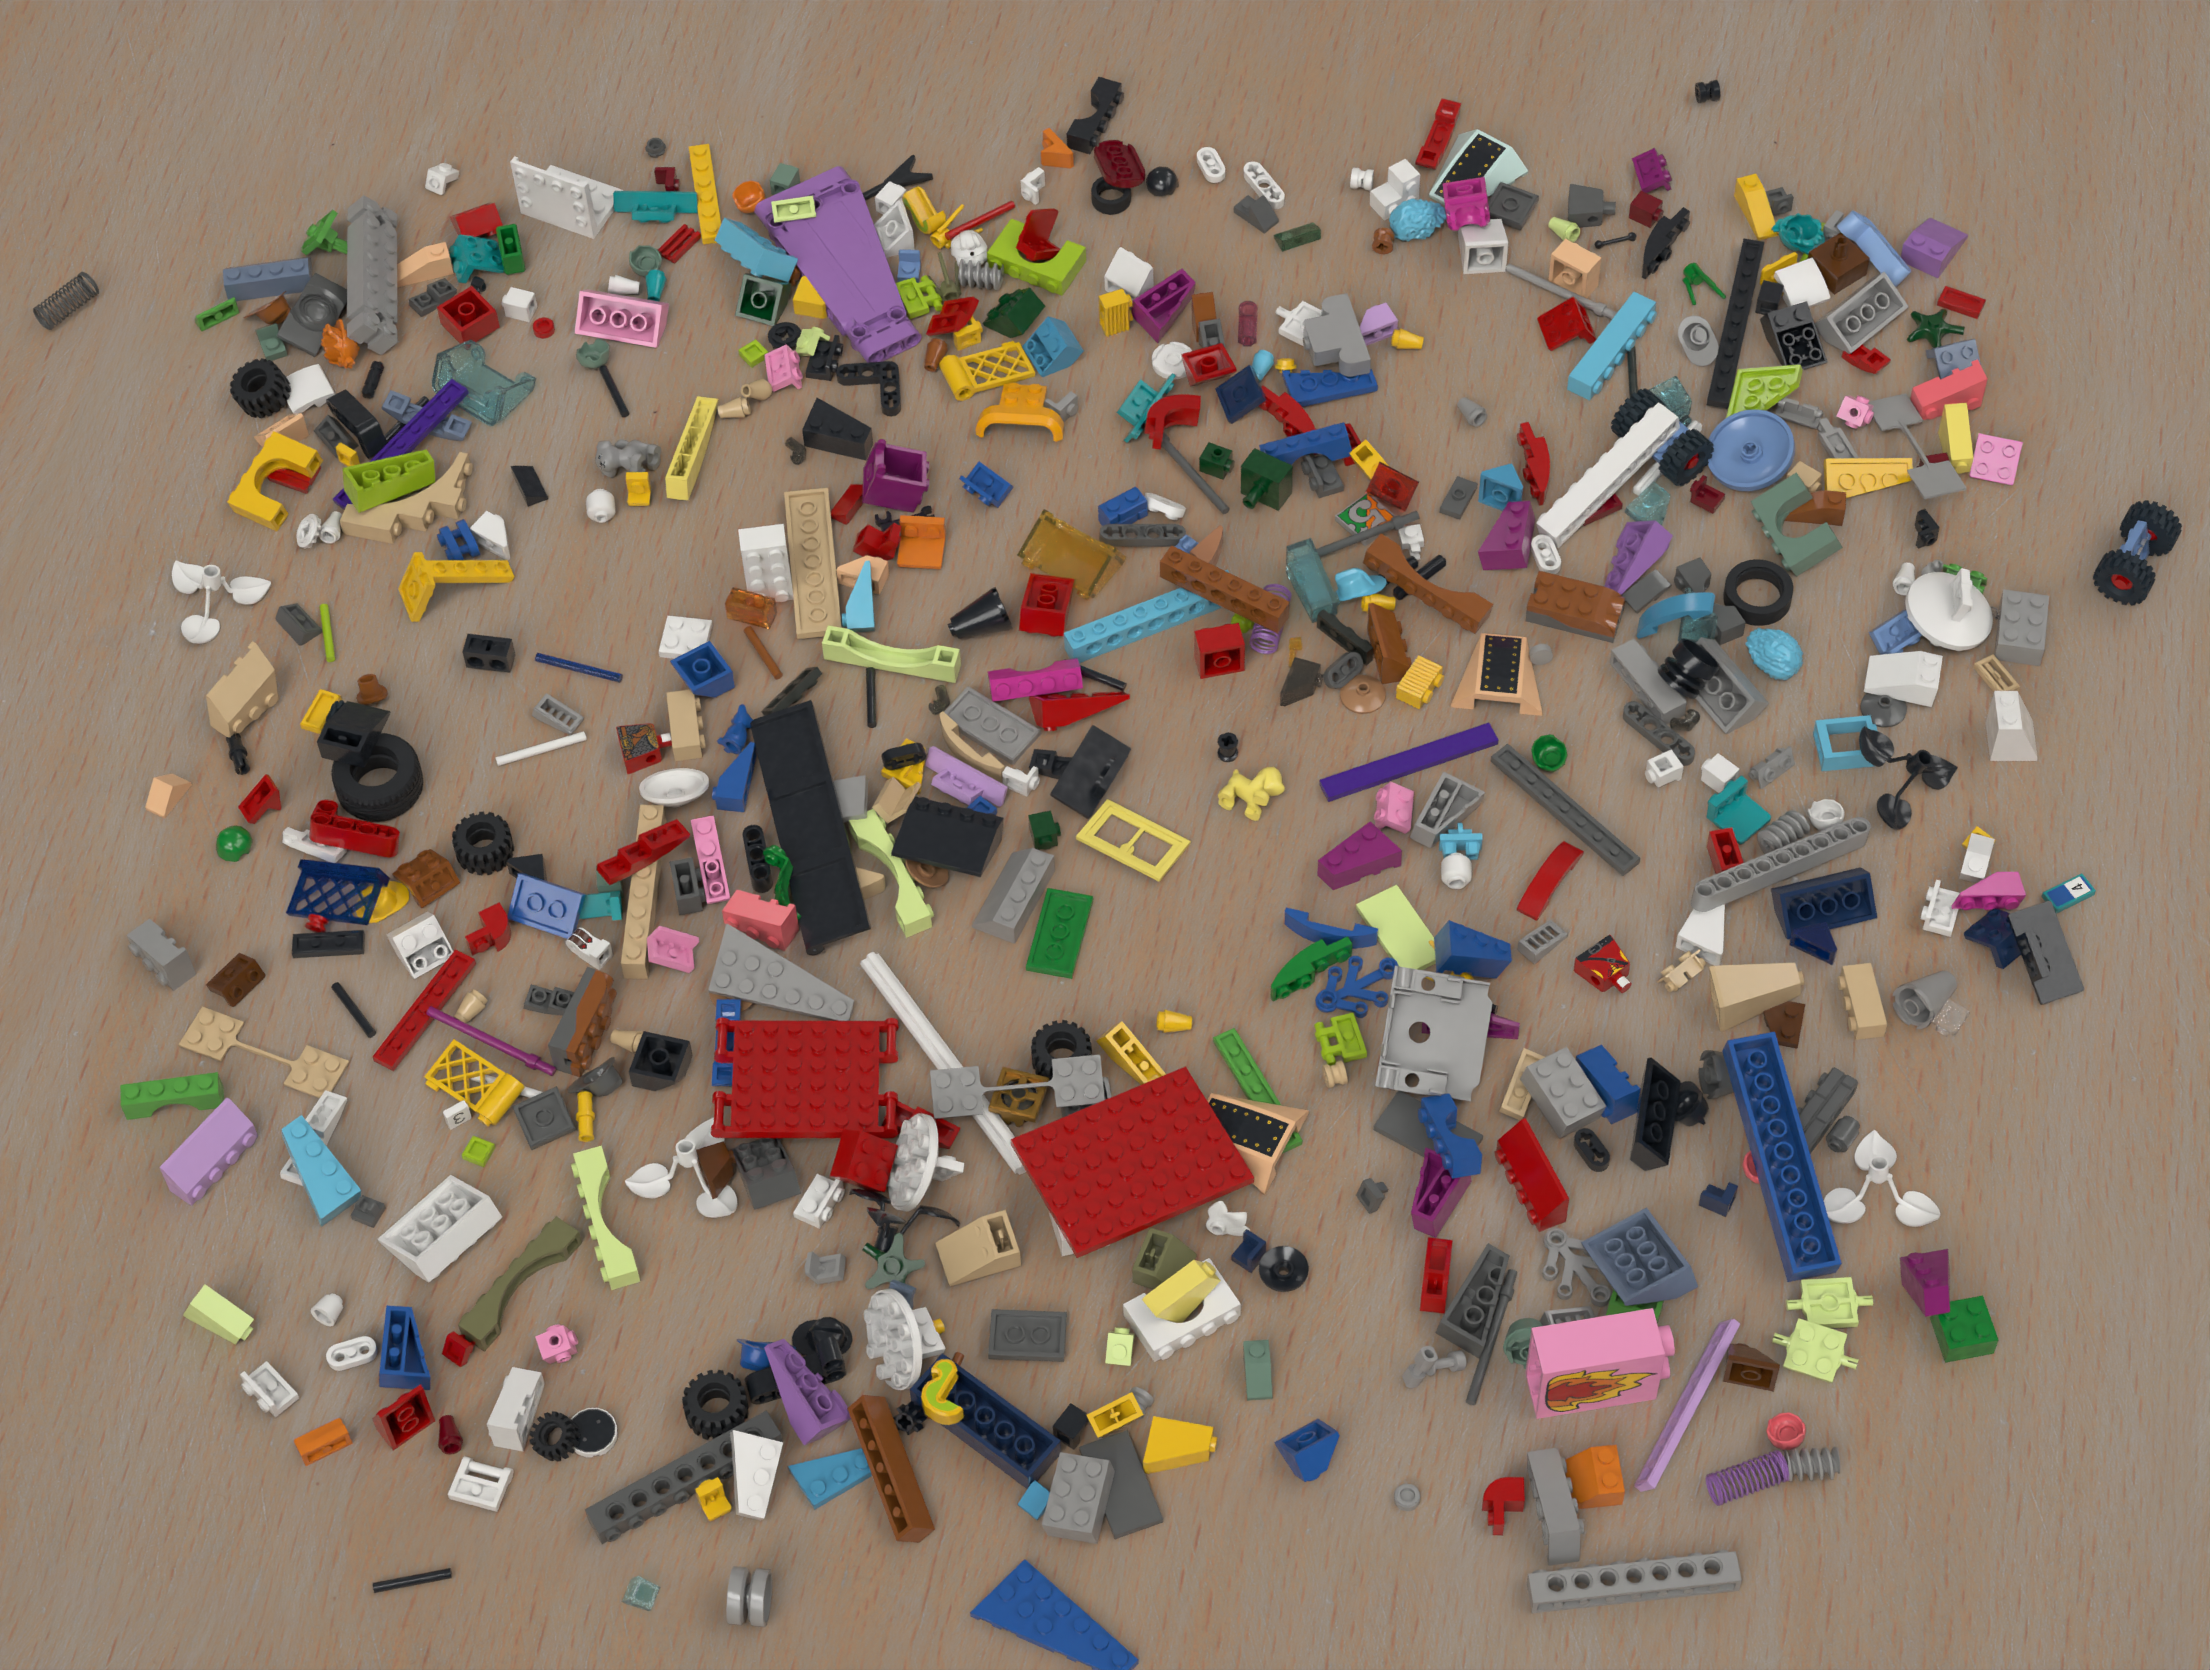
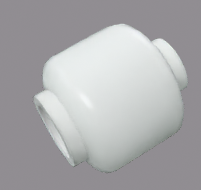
M596 489L591 492L586 499L588 517L599 523H604L613 518L616 512L614 496L604 489Z
M1452 853L1442 860L1441 879L1449 888L1461 889L1471 881L1472 863L1468 857L1461 853Z

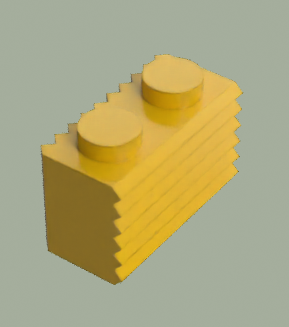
M1123 288L1099 295V323L1104 334L1109 337L1110 335L1113 336V334L1117 335V333L1122 331H1129L1130 321H1133V316L1129 307H1132L1130 295H1126Z
M1418 655L1397 685L1396 698L1417 709H1420L1424 703L1428 704L1433 696L1434 688H1439L1443 683V666Z

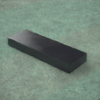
M364 930L293 934L292 956L293 958L364 954L365 932Z

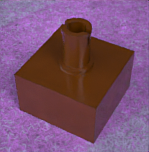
M1841 232L1809 251L1808 259H1814L1827 288L1834 295L1867 275L1870 258Z

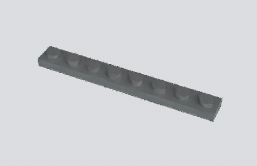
M1506 744L1491 756V762L1622 876L1626 875L1640 863L1638 855L1509 744Z

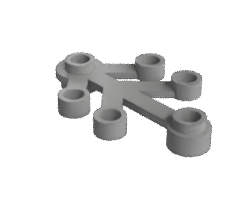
M1553 1228L1547 1231L1544 1236V1245L1549 1250L1547 1265L1543 1268V1278L1547 1281H1553L1557 1278L1558 1268L1556 1263L1559 1253L1565 1260L1562 1281L1558 1286L1557 1296L1562 1300L1571 1298L1573 1291L1571 1283L1574 1272L1590 1292L1591 1302L1598 1307L1606 1306L1610 1301L1611 1291L1606 1285L1597 1284L1584 1268L1597 1269L1603 1275L1582 1246L1581 1242L1584 1240L1568 1238L1567 1234L1560 1228ZM1557 1239L1560 1243H1553L1552 1240ZM1569 1248L1583 1250L1584 1254L1588 1257L1574 1255ZM1552 1270L1554 1274L1549 1275L1546 1273V1271ZM1567 1289L1569 1293L1564 1294L1560 1290ZM1596 1296H1603L1604 1300L1596 1299Z

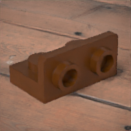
M238 953L206 986L211 992L224 997L229 1006L235 1007L265 978L266 974L255 959Z

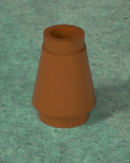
M933 338L927 344L924 365L927 371L935 372L941 360L948 352L945 341Z

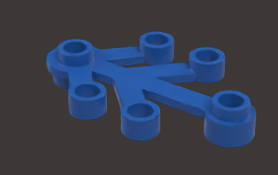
M1352 956L1348 961L1349 970L1344 987L1335 991L1336 985L1342 979V969L1337 966L1331 967L1328 970L1326 989L1316 996V1007L1326 1013L1333 1012L1336 1009L1351 1011L1357 1018H1363L1367 1015V1004L1362 1001L1354 1003L1342 999L1350 996L1373 1001L1377 1007H1385L1388 1003L1386 992H1375L1363 988L1383 978L1392 979L1394 968L1398 966L1397 961L1393 958H1384L1380 961L1378 970L1356 981L1357 974L1362 969L1363 961L1359 956ZM1357 962L1359 965L1353 966L1352 963ZM1332 973H1338L1339 975H1338V976H1332L1331 974H1332ZM1382 997V998H1384L1385 1000H1384V1001H1379V1000H1377V998ZM1363 1008L1364 1011L1359 1012L1356 1009Z

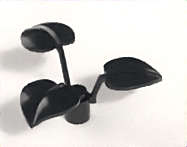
M1866 726L1861 729L1859 746L1862 755L1869 763L1881 767L1886 761L1894 763L1907 760L1906 769L1912 775L1895 797L1892 794L1886 793L1877 800V811L1883 821L1890 828L1901 830L1909 823L1912 810L1910 804L1900 799V796L1918 774H1922V780L1927 786L1940 790L1948 785L1958 767L1945 759L1931 755L1926 750H1919L1913 756L1908 753L1906 756L1891 758L1894 755V746L1886 735L1871 730Z
M855 1188L851 1189L849 1195L855 1194L861 1198L875 1201L880 1206V1209L867 1207V1212L876 1225L879 1226L874 1247L884 1252H888L891 1248L894 1236L898 1230L897 1227L890 1225V1223L904 1224L905 1226L899 1232L904 1235L920 1214L950 1219L958 1227L960 1226V1222L948 1212L936 1207L923 1205L919 1206L906 1223L904 1219L885 1212V1203H891V1200L875 1191Z

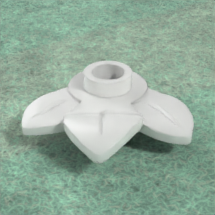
M1218 1201L1209 1207V1218L1207 1219L1206 1227L1211 1233L1215 1235L1230 1234L1233 1236H1243V1232L1246 1229L1250 1231L1245 1226L1247 1220L1246 1212H1228L1223 1201Z

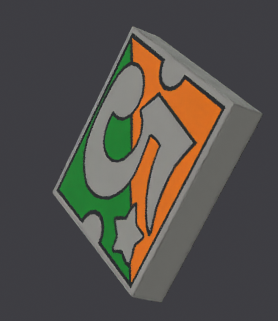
M1367 492L1335 515V521L1351 535L1391 521V518L1395 517V515ZM1379 535L1363 540L1361 543L1366 547Z

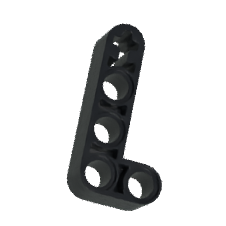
M346 389L326 399L332 414L357 437L363 453L369 460L387 444L377 419Z
M828 1337L818 1341L815 1345L816 1353L803 1357L806 1363L805 1366L814 1375L818 1372L823 1378L821 1382L824 1385L842 1379L846 1375V1369L837 1339ZM771 1367L750 1373L745 1377L744 1381L752 1404L760 1405L781 1398Z

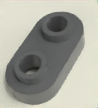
M1356 652L1344 653L1325 670L1323 676L1325 684L1332 689L1345 686L1361 672L1363 668L1362 657Z

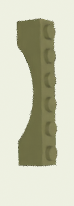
M557 1216L551 1222L546 1223L540 1235L527 1244L521 1256L515 1258L510 1263L509 1269L502 1276L496 1278L492 1288L486 1294L479 1297L474 1308L461 1317L458 1326L461 1334L465 1335V1339L470 1342L474 1341L475 1346L485 1352L501 1334L504 1310L516 1289L528 1277L552 1264L566 1261L582 1244L579 1231Z

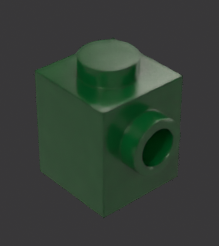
M1208 442L1199 457V471L1224 480L1227 473L1232 472L1235 461L1232 460L1233 451Z
M1051 810L1028 815L1029 830L1034 848L1037 850H1047L1058 846L1057 837L1061 836L1059 823H1054Z

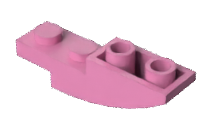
M714 816L691 820L707 904L730 900Z

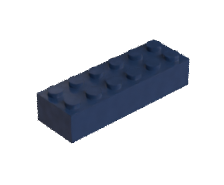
M942 1353L910 1388V1398L914 1405L922 1406V1389L928 1381L932 1380L931 1368L941 1359L951 1360ZM955 1363L958 1370L956 1372L958 1380L946 1400L960 1406L963 1409L964 1418L956 1424L941 1425L1028 1489L1034 1480L1038 1481L1059 1457L1061 1441Z

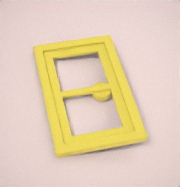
M1109 799L1104 802L1076 836V840L1158 882L1161 881L1191 844L1190 840ZM1111 815L1139 828L1133 838L1128 843L1121 845L1120 848L1094 836ZM1144 831L1173 845L1156 866L1133 856V845Z

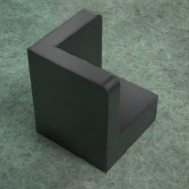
M1763 280L1755 313L1765 315L1766 313L1778 310L1784 285Z
M1070 1403L1054 1423L1053 1435L1062 1443L1075 1450L1080 1443V1433L1089 1422L1086 1416L1087 1413Z

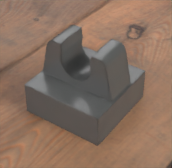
M1371 1178L1363 1180L1356 1196L1370 1214L1378 1210L1382 1200L1385 1198L1383 1193L1388 1192L1389 1189L1384 1182L1374 1183Z
M362 1195L355 1204L351 1218L354 1221L374 1228L386 1207L384 1203Z

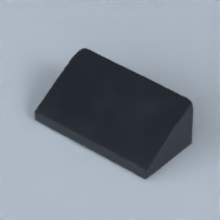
M511 466L512 475L528 507L548 500V496L533 466Z

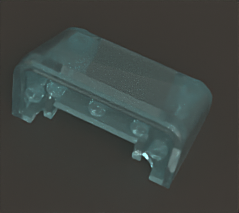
M473 340L437 353L432 378L434 392L437 394L451 379L455 380L467 388L469 392L456 407L486 425L494 426L499 424L534 390L536 382L534 376L522 372L516 376L514 382L485 365V351L482 346Z

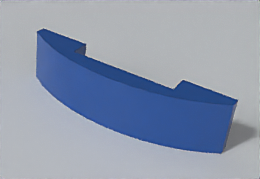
M1291 908L1285 909L1284 924L1296 934L1312 942L1323 939L1328 946L1348 936L1352 942V949L1377 945L1378 928L1355 923L1353 931L1311 922L1309 921L1308 912Z
M717 999L716 1020L721 1017L728 1018L729 1020H741V999ZM716 1030L715 1050L717 1049V1035H718V1031H717V1030ZM727 1032V1051H734V1032ZM714 1060L712 1086H732L733 1063H718Z

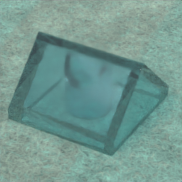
M1687 587V588L1685 589V593H1684V594L1694 593V592H1693L1689 587ZM1712 612V614L1695 620L1689 615L1681 617L1678 642L1682 638L1689 639L1695 643L1701 637L1714 640L1718 616Z

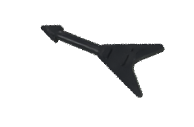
M911 155L883 183L862 194L866 201L876 196L889 181L904 187L933 180L932 173L911 172L916 161L915 155Z

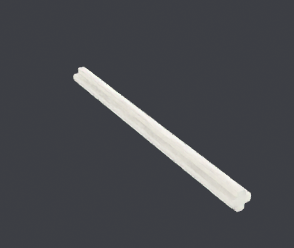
M869 953L867 958L861 961L860 965L936 1068L939 1070L963 1067L879 953ZM983 1094V1115L972 1116L1013 1172L1021 1175L1026 1170L1011 1146V1139L1015 1138V1136L997 1113L989 1112L988 1107L990 1103Z

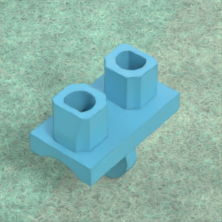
M1459 822L1457 823V829H1448V834H1440L1439 851H1442L1443 858L1452 853L1465 850L1466 857L1470 860H1477L1482 847V833H1472V829H1463V823Z

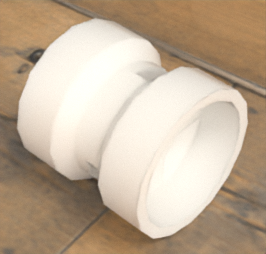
M1353 167L1350 188L1357 189L1362 187L1365 190L1371 191L1374 170L1367 169L1362 171L1360 168Z

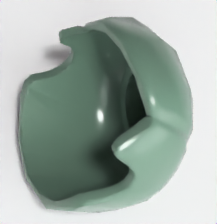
M638 245L635 250L629 253V265L634 273L646 277L650 270L660 269L662 258L656 248L650 245Z
M595 339L593 344H588L585 341L581 348L577 349L576 359L585 368H600L608 361L610 345L602 339Z

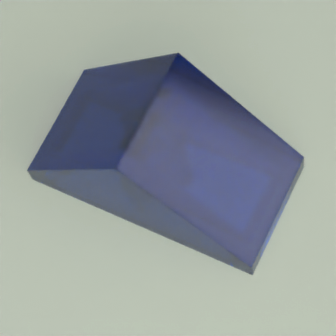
M1826 922L1796 928L1792 931L1790 946L1830 965L1834 964L1837 947Z

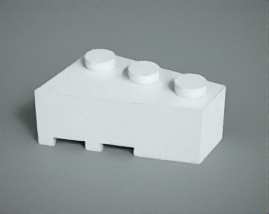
M512 1367L509 1375L505 1377L503 1389L487 1422L489 1436H491L494 1446L524 1451L545 1385L541 1372Z
M733 1430L730 1432L732 1443L736 1515L761 1521L765 1518L783 1442Z

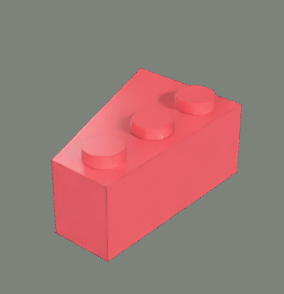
M1978 359L1971 362L1972 366L1961 371L1959 368L1952 370L1953 374L1943 379H1940L1938 376L1912 388L1910 400L1923 420H1931L1942 416L1945 404L1967 403L1968 410L1981 407L1988 378Z
M736 890L722 910L724 923L746 933L752 939L766 942L771 948H779L785 951L799 931L796 906L790 903L787 907L778 905L779 902L775 899L766 902L760 900V895Z

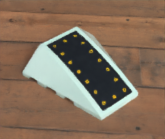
M1478 129L1458 135L1429 193V197L1445 205L1443 183L1485 177L1487 196L1489 197L1493 195L1500 182L1511 185L1515 182L1516 178L1527 175L1528 170L1511 146Z

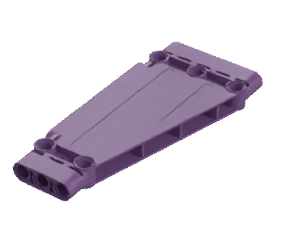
M834 167L762 200L756 205L754 212L768 230L770 239L775 242L777 248L784 249L786 251L785 254L798 258L796 266L800 271L799 279L801 280L803 276L807 277L825 302L829 319L842 336L847 335L851 341L852 348L855 351H859L866 362H883L916 346L920 342L922 336L906 315V310L860 185L856 180L850 178L843 167ZM813 196L816 217L774 223L772 201Z

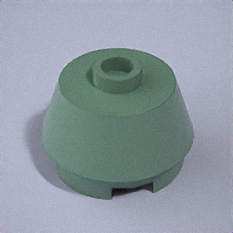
M1523 1318L1510 1325L1503 1344V1350L1511 1364L1515 1362L1523 1365L1524 1369H1526L1531 1329L1544 1326L1540 1321L1533 1318Z

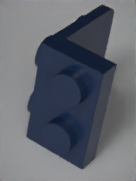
M1992 909L1966 930L1964 936L1967 940L1989 947L1996 967L2004 969L2018 958L2021 953L2007 915L2010 913L2000 909Z

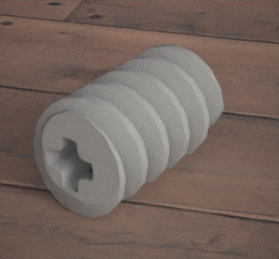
M963 259L960 260L958 280H960L961 286L964 287L968 283L973 288L977 283L979 289L983 288L984 284L987 290H990L992 286H994L995 291L1001 288L1004 277V265L998 270L997 263H994L992 269H990L988 262L985 263L984 268H981L980 261L973 267L972 260H969L967 266L964 265Z
M1789 810L1785 815L1780 816L1778 820L1773 821L1771 825L1761 830L1757 835V841L1763 853L1767 854L1796 842L1797 838H1802L1804 834L1809 833L1810 825L1799 812Z
M1827 1447L1822 1448L1820 1453L1817 1448H1812L1810 1455L1806 1448H1802L1800 1454L1796 1449H1791L1789 1455L1786 1449L1784 1451V1458L1789 1469V1482H1792L1794 1474H1797L1799 1481H1803L1804 1474L1808 1475L1810 1481H1813L1815 1473L1818 1474L1820 1480L1824 1479L1825 1473H1828L1830 1480H1834L1835 1472L1840 1474V1456L1837 1447H1833L1831 1453Z

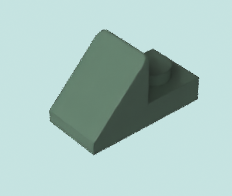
M277 323L255 329L267 361L288 356L283 341L277 338L279 332Z

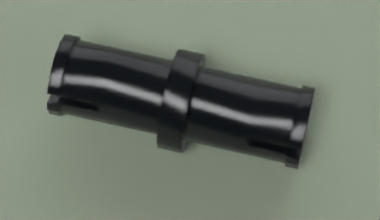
M234 733L231 737H226L230 749L228 754L234 763L235 772L239 775L241 771V775H244L250 771L246 758L248 753L242 744L240 734L236 733L235 736Z

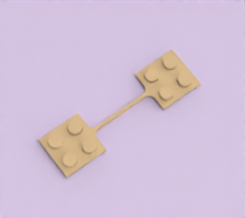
M205 1007L200 1009L179 1043L180 1047L220 1062L228 1049L236 1046L290 1066L292 1070L284 1085L320 1098L325 1090L333 1091L349 1064V1061L308 1045L301 1056L295 1061H290L236 1040L238 1033L244 1025L243 1021Z

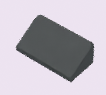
M329 415L314 430L336 458L338 456L335 447L340 442L353 450L359 446L340 422Z
M298 603L279 607L275 619L298 645H304L322 633V629Z

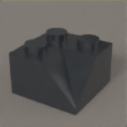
M643 1031L629 1069L632 1086L657 1091L679 1082L686 1076L693 1056L690 1041Z

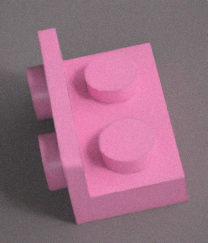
M786 344L765 354L768 382L771 384L773 392L790 384H793L797 389L802 388L801 379L803 375L799 369L800 357L795 350L793 351Z

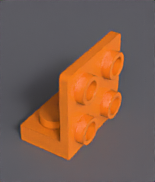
M900 515L899 523L902 527L897 566L941 569L946 539L945 518Z

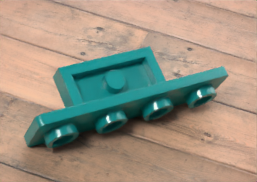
M614 191L613 193L614 211L632 212V220H638L639 222L659 220V222L668 223L674 221L677 213L698 212L697 192Z
M1172 373L1158 391H1155L1141 379L1134 386L1116 412L1133 425L1124 439L1126 443L1132 437L1136 440L1143 431L1141 425L1143 423L1146 424L1147 413L1150 407L1162 399L1164 393L1168 394L1174 386L1172 381L1176 376Z

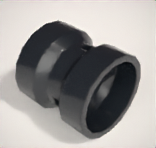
M1712 80L1706 84L1704 82L1696 83L1695 96L1697 102L1705 103L1707 100H1720L1719 82Z

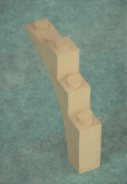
M459 452L453 465L439 480L414 496L397 502L378 505L358 513L353 504H347L340 519L343 534L394 544L396 537L401 534L402 527L426 532L428 525L434 520V515L458 519L461 511H464L467 501L464 498L463 492L466 478L471 475L473 468L468 453Z

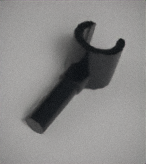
M475 276L471 281V286L479 293L486 290L484 280Z

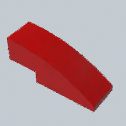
M898 1101L896 1104L898 1134L900 1135L904 1120H909L918 1113L930 1115L934 1119V1114L918 1106L916 1109H913ZM886 1115L883 1119L882 1126L886 1124ZM942 1118L934 1119L938 1131L939 1148L950 1149L961 1128Z
M1428 1237L1420 1311L1445 1314L1453 1240Z

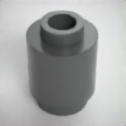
M1850 1116L1838 1119L1826 1136L1828 1147L1834 1152H1846L1859 1134L1860 1124L1858 1121Z

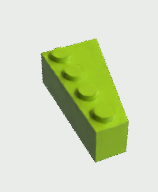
M427 449L342 468L344 491L358 513L435 483L434 460Z

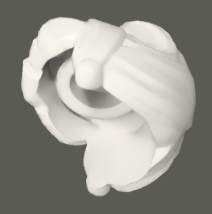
M973 230L962 231L951 242V255L956 258L958 266L960 260L963 259L965 266H967L969 260H972L973 267H975L978 261H980L981 265L987 261V245L977 232Z

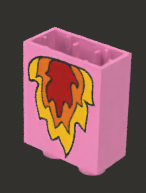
M1651 1308L1532 1328L1525 1374L1536 1419L1655 1400L1660 1380L1670 1377L1668 1356H1674L1675 1353L1670 1326H1658L1654 1310Z

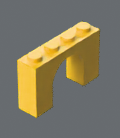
M273 431L271 436L265 440L260 453L254 457L248 471L242 475L237 488L231 492L227 503L233 512L277 532L288 516V512L281 503L261 494L263 481L269 474L278 469H292L312 478L322 464L323 459L317 450Z

